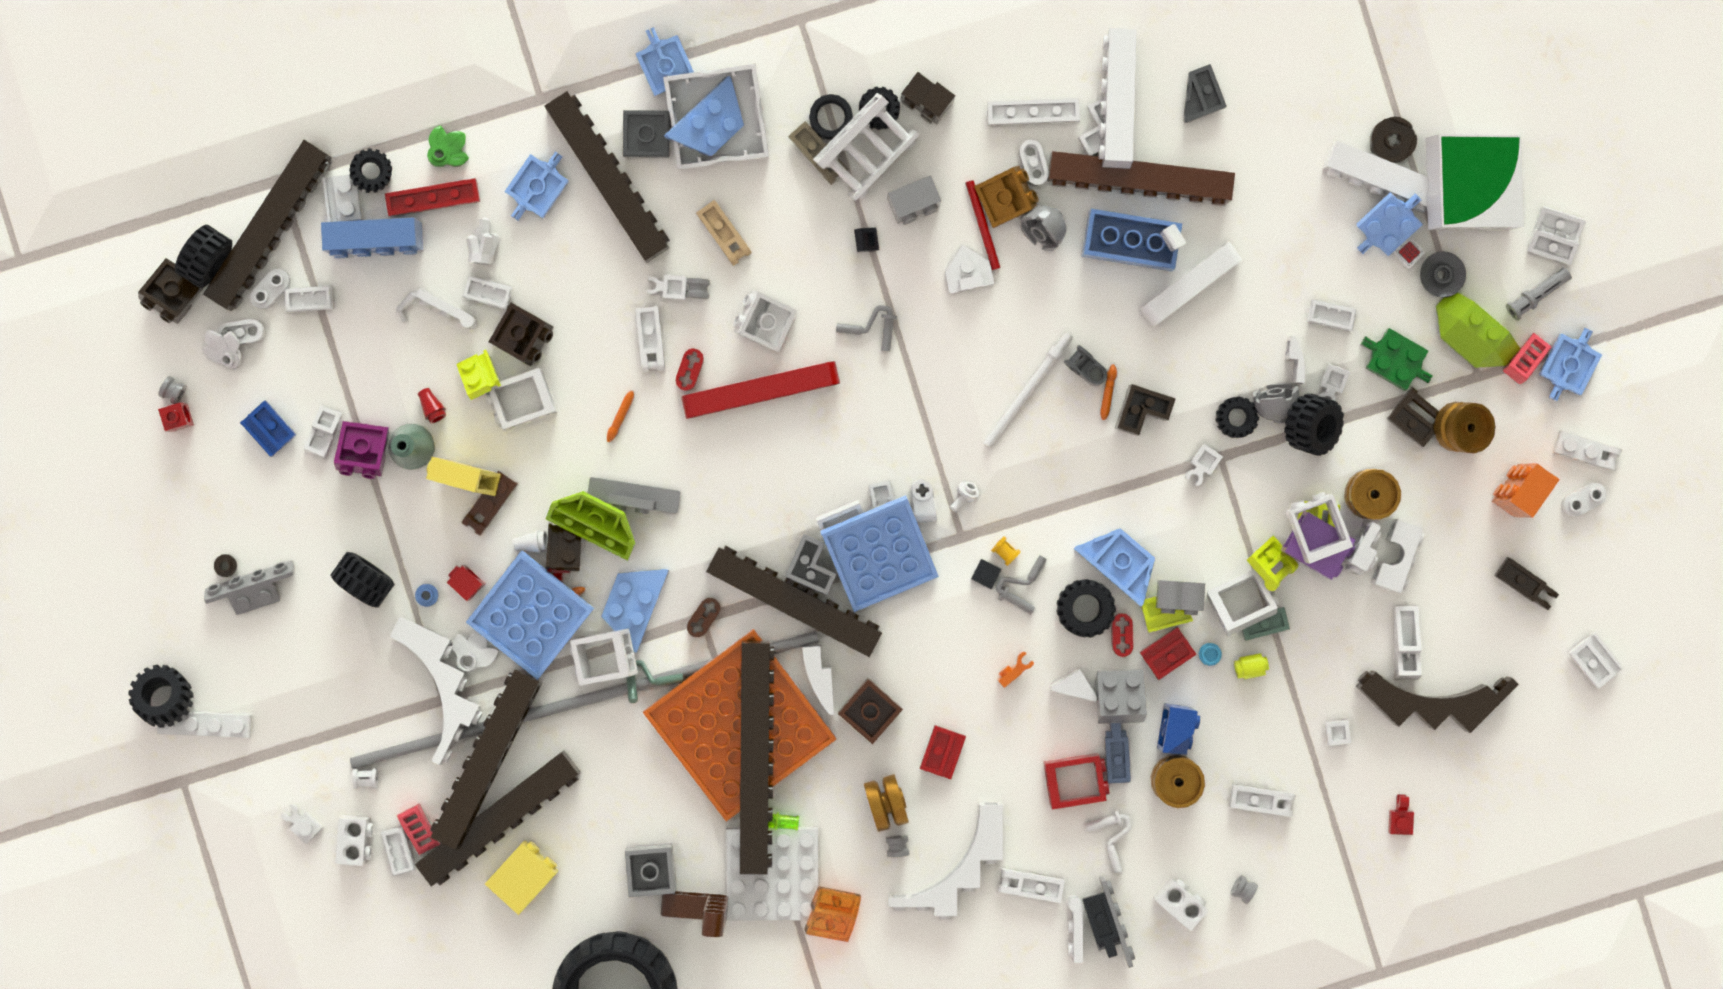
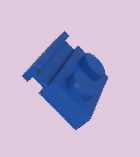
M266 400L240 422L270 457H273L297 436Z

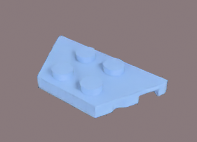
M726 76L664 135L665 138L674 140L707 156L715 154L744 126L731 77Z
M1119 528L1084 544L1077 545L1074 548L1075 551L1140 607L1143 606L1155 557L1126 532Z
M668 569L617 574L601 617L614 631L629 628L635 653H637L667 577Z

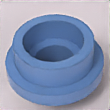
M423 584L415 592L416 601L424 607L434 605L439 597L438 590L431 584ZM424 591H428L430 593V598L428 600H425L423 598Z

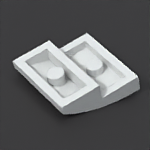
M1541 205L1527 251L1571 265L1580 245L1578 241L1586 220Z

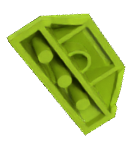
M1457 292L1452 296L1443 297L1437 304L1436 312L1440 338L1474 368L1506 366L1521 349L1507 329L1477 303Z
M584 491L553 501L545 518L627 561L636 544L625 512Z

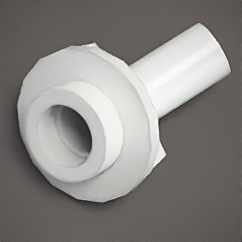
M961 482L956 490L960 496L953 502L950 508L957 513L967 501L972 503L979 496L977 487L971 482Z

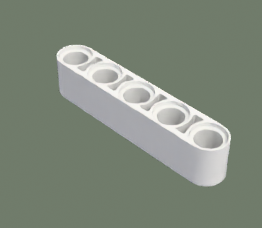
M1228 241L1141 307V312L1150 324L1155 327L1243 259Z

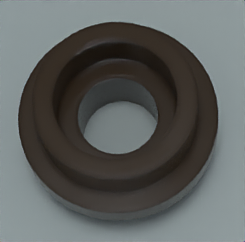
M229 554L220 555L214 561V570L221 577H230L237 570V561ZM224 561L229 565L227 570H223L221 567Z

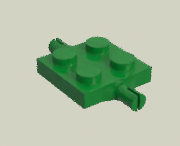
M1390 328L1386 330L1382 339L1377 343L1367 338V336L1363 338L1360 345L1372 350L1371 359L1365 369L1403 391L1409 388L1412 380L1416 377L1426 383L1430 382L1433 375L1421 369L1423 360L1428 353V350Z

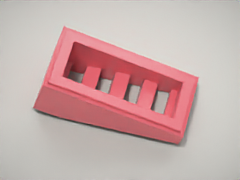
M1533 333L1506 365L1503 372L1518 384L1524 383L1552 347ZM1534 344L1537 348L1541 350V353L1537 352L1530 345ZM1527 351L1528 353H1530V354H1531L1533 357H1535L1536 359H1535V360L1532 359V358H1531L1529 355H1527L1525 352ZM1520 358H1521L1524 362H1526V363L1529 365V367H1527L1525 364H1523V363L1520 361Z
M420 803L396 815L419 855L440 845V842L430 838L431 842L423 846L419 843L431 837L433 833L430 831L431 825ZM414 814L417 815L418 818L408 822V817ZM418 822L422 823V826L412 830V825ZM426 830L427 833L419 838L416 837L415 834Z

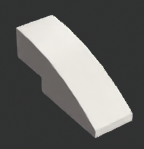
M1418 606L1394 607L1393 644L1395 680H1418L1422 676L1420 658L1422 644Z
M821 645L802 646L804 665L813 691L828 714L834 715L831 667L822 668Z

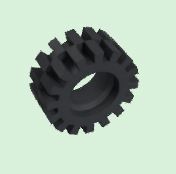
M876 86L873 89H868L862 95L859 102V111L878 93L889 102L887 104L888 113L895 121L898 119L900 101H898L897 95L891 89L888 90L886 87L878 88ZM874 117L869 122L871 129L881 130L888 128L879 117Z
M368 148L367 151H364L363 149L351 161L349 176L353 180V185H357L360 191L363 189L366 190V193H370V191L376 193L380 189L383 190L391 179L393 170L390 165L391 161L386 158L387 155L385 153H379L380 150L372 151V148ZM366 163L376 164L380 169L379 176L375 179L366 178L362 174L363 165Z
M1232 397L1219 405L1215 420L1218 423V429L1224 435L1230 438H1243L1254 432L1253 430L1258 426L1257 421H1259L1255 404L1250 402L1249 399ZM1236 408L1241 409L1246 415L1244 424L1239 427L1232 425L1229 421L1230 412Z

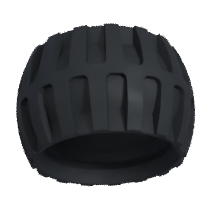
M622 931L600 933L576 945L560 964L552 989H579V980L587 969L600 962L620 961L630 964L645 976L651 989H678L675 973L664 953L649 940Z

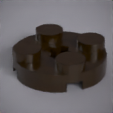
M1394 116L1382 120L1375 125L1370 134L1371 152L1375 156L1392 163H1400L1411 156L1417 146V135H1415L1412 124L1401 117ZM1395 134L1399 144L1391 146L1388 137H1392Z

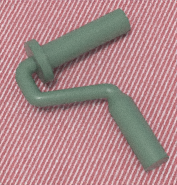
M636 661V665L642 667L649 682L653 685L663 686L684 681L682 673L654 679L644 661ZM635 675L626 677L629 703L638 702Z

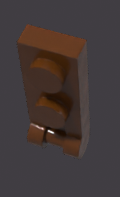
M501 471L497 472L501 476L496 495L481 494L461 522L466 527L470 526L479 536L484 533L518 485V483ZM478 513L485 517L481 523L475 519Z

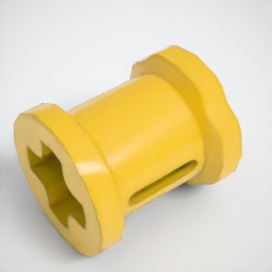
M1003 536L992 547L991 551L993 553L996 552L1005 561V565L1008 566L1021 551L1011 546L1006 541L1007 538Z

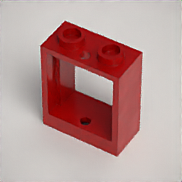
M1098 753L1043 761L1049 803L1052 810L1107 801L1106 795L1110 794L1108 781L1103 780L1102 773L1106 772L1104 758H1100ZM1094 762L1099 794L1060 800L1055 768Z

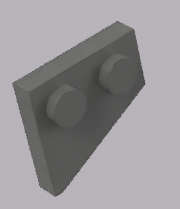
M1211 64L1188 73L1184 124L1227 107Z

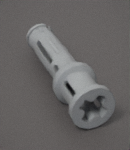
M1562 267L1531 291L1522 292L1521 297L1512 303L1508 302L1506 304L1508 313L1513 319L1519 321L1524 313L1530 309L1534 310L1537 308L1539 301L1571 280L1570 272Z

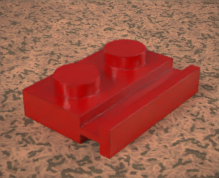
M1175 627L1139 652L1157 680L1162 679L1197 655L1178 627Z
M934 725L919 769L951 780L966 735Z

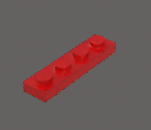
M476 178L384 193L389 217L481 202Z

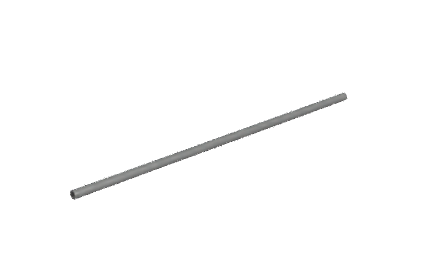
M814 631L770 643V647H774V654L819 641L817 633ZM711 660L652 675V677L656 679L661 676L682 673L683 679H685ZM647 677L636 680L637 691L658 686L651 684ZM627 683L531 708L523 723L628 694ZM480 722L477 725L473 724L472 727H462L464 731L459 740L482 734L485 729L483 726L484 722ZM442 733L350 758L352 769L439 746Z

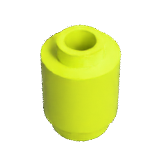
M1258 653L1239 657V660L1234 661V668L1237 678L1246 680L1265 676L1266 670H1269L1267 657H1262V654Z

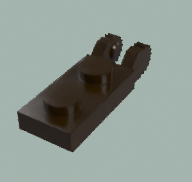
M1506 557L1494 575L1525 598L1546 610H1549L1551 605L1538 597L1540 592L1543 590L1548 596L1555 599L1559 596L1556 591L1546 585L1545 581L1509 557Z

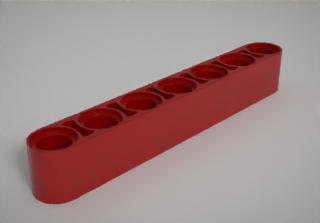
M831 361L683 395L681 400L685 417L689 419L840 384L836 362Z

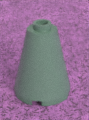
M405 424L392 433L388 443L390 457L398 466L413 470L425 466L431 460L435 446L431 433L424 427L417 424Z

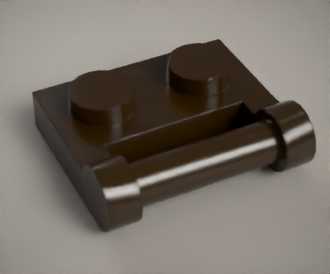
M1411 387L1386 419L1418 445L1425 447L1435 434V420L1431 424L1408 404L1412 400L1434 419H1436L1439 410L1417 394L1418 391L1414 387Z

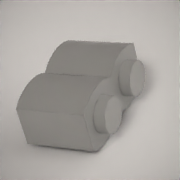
M1157 580L1156 608H1161V613L1175 614V609L1184 610L1185 615H1198V611H1204L1206 583Z

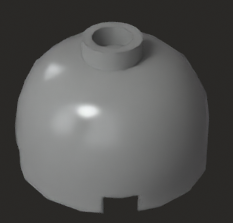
M1043 205L1036 206L1020 220L1023 221L1020 227L1024 235L1034 245L1037 242L1043 245L1042 250H1055L1065 237L1066 223L1062 213L1057 208Z
M1292 383L1270 384L1266 386L1268 390L1260 392V388L1253 392V400L1258 414L1276 424L1285 422L1289 409H1293L1292 404L1297 402V399L1300 397L1298 386L1296 385L1295 388H1292Z

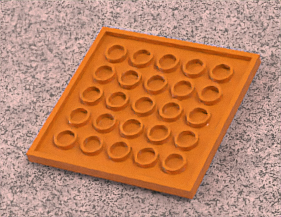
M754 629L643 711V714L725 821H728L740 812L742 640L763 641ZM774 656V661L769 662V670H774V684H769V693H774V707H769V716H774V728L769 730V739H773V753H769V762H773V776H768V785L773 786L837 739Z

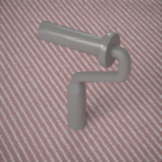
M878 305L875 307L865 328L858 325L837 323L836 332L856 335L868 333L878 312L886 311L887 314L881 315V318H885L881 351H890L893 322L898 316L893 315V311L889 306Z
M1039 555L1027 576V580L1001 577L996 585V591L999 594L998 600L1002 601L1005 599L1031 615L1035 606L1009 592L1008 586H1005L1003 589L1001 588L1004 582L1030 585L1036 580L1047 559Z

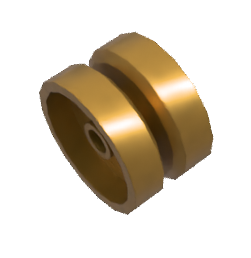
M1456 401L1448 403L1440 409L1434 425L1436 439L1446 450L1473 454L1482 452L1491 444L1496 429L1494 416L1483 404Z
M1366 469L1357 472L1349 479L1345 487L1344 498L1347 507L1354 515L1362 519L1380 520L1389 517L1397 510L1401 501V489L1398 481L1392 474L1384 470ZM1374 490V491H1375V494H1373V498H1372V497H1371V492Z
M1179 754L1168 755L1160 759L1153 767L1150 776L1151 787L1155 795L1165 804L1174 808H1186L1193 805L1202 796L1205 788L1204 774L1200 767L1188 757ZM1177 778H1180L1182 780L1179 785L1177 783L1175 784V780Z
M895 774L883 777L882 783L885 790L883 793H881L878 782L875 780L864 783L878 832L890 828L888 817L890 813H892L897 826L909 823L905 810L907 808L901 787H898Z

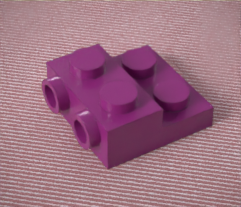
M343 421L334 458L335 469L339 470V473L344 476H352L353 473H360L366 479H375L376 476H382L389 427Z

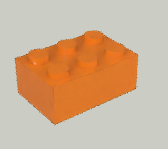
M1537 463L1513 465L1506 474L1508 479L1494 491L1493 495L1495 497L1492 502L1513 517L1533 518L1560 479Z

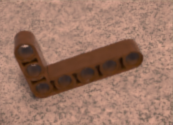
M676 891L674 894H663L660 915L675 918L703 920V936L722 937L727 921L729 897L721 894Z

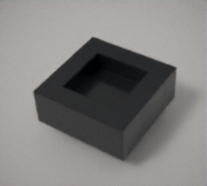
M876 227L854 229L857 252H874L879 250Z
M980 559L971 579L992 589L1002 569Z

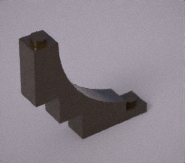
M1371 670L1370 672L1365 671L1358 678L1357 681L1359 683L1355 687L1395 726L1400 727L1414 712L1430 729L1435 730L1450 716L1465 732L1471 733L1519 684L1513 678L1506 676L1505 678L1501 677L1495 682L1493 690L1488 685L1480 684L1458 694L1423 696L1406 692L1385 680L1376 671Z

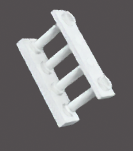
M878 93L813 159L823 169L831 167L852 188L847 195L855 201L866 196L869 192L868 188L906 149L909 150L916 144V138L920 135L912 128L906 132L886 111L885 106L889 102ZM874 117H879L901 139L892 149L869 127V122ZM863 133L884 155L876 165L853 144V139L858 134ZM842 150H847L869 172L860 182L837 161V155Z

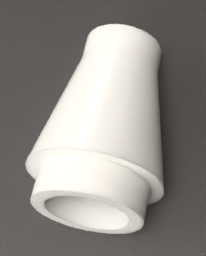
M537 530L514 538L513 547L515 552L543 553L544 550H547V533Z

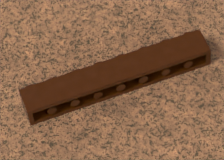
M1052 151L1050 154L1047 181L1052 182V185L1057 187H1066V184H1073L1076 189L1088 190L1089 186L1098 187L1100 192H1111L1112 189L1121 190V194L1134 195V192L1144 193V197L1157 198L1158 194L1166 195L1168 200H1180V197L1189 198V202L1203 203V200L1212 201V205L1225 206L1226 203L1232 201L1234 172L1133 161L1130 169L1102 167L1103 159H1099L1098 156Z

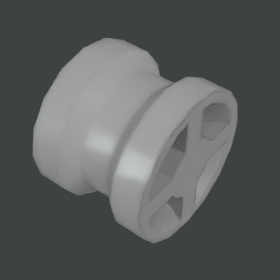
M687 278L689 290L686 292V297L709 299L707 287L710 285V280Z
M168 376L162 383L158 396L168 398L171 403L176 404L182 399L187 385L177 383L173 377Z
M907 835L886 837V843L889 846L887 857L910 855L906 844L909 841Z
M1240 875L1235 881L1230 894L1234 897H1240L1242 902L1248 904L1254 897L1258 884L1255 882L1250 883L1245 876Z

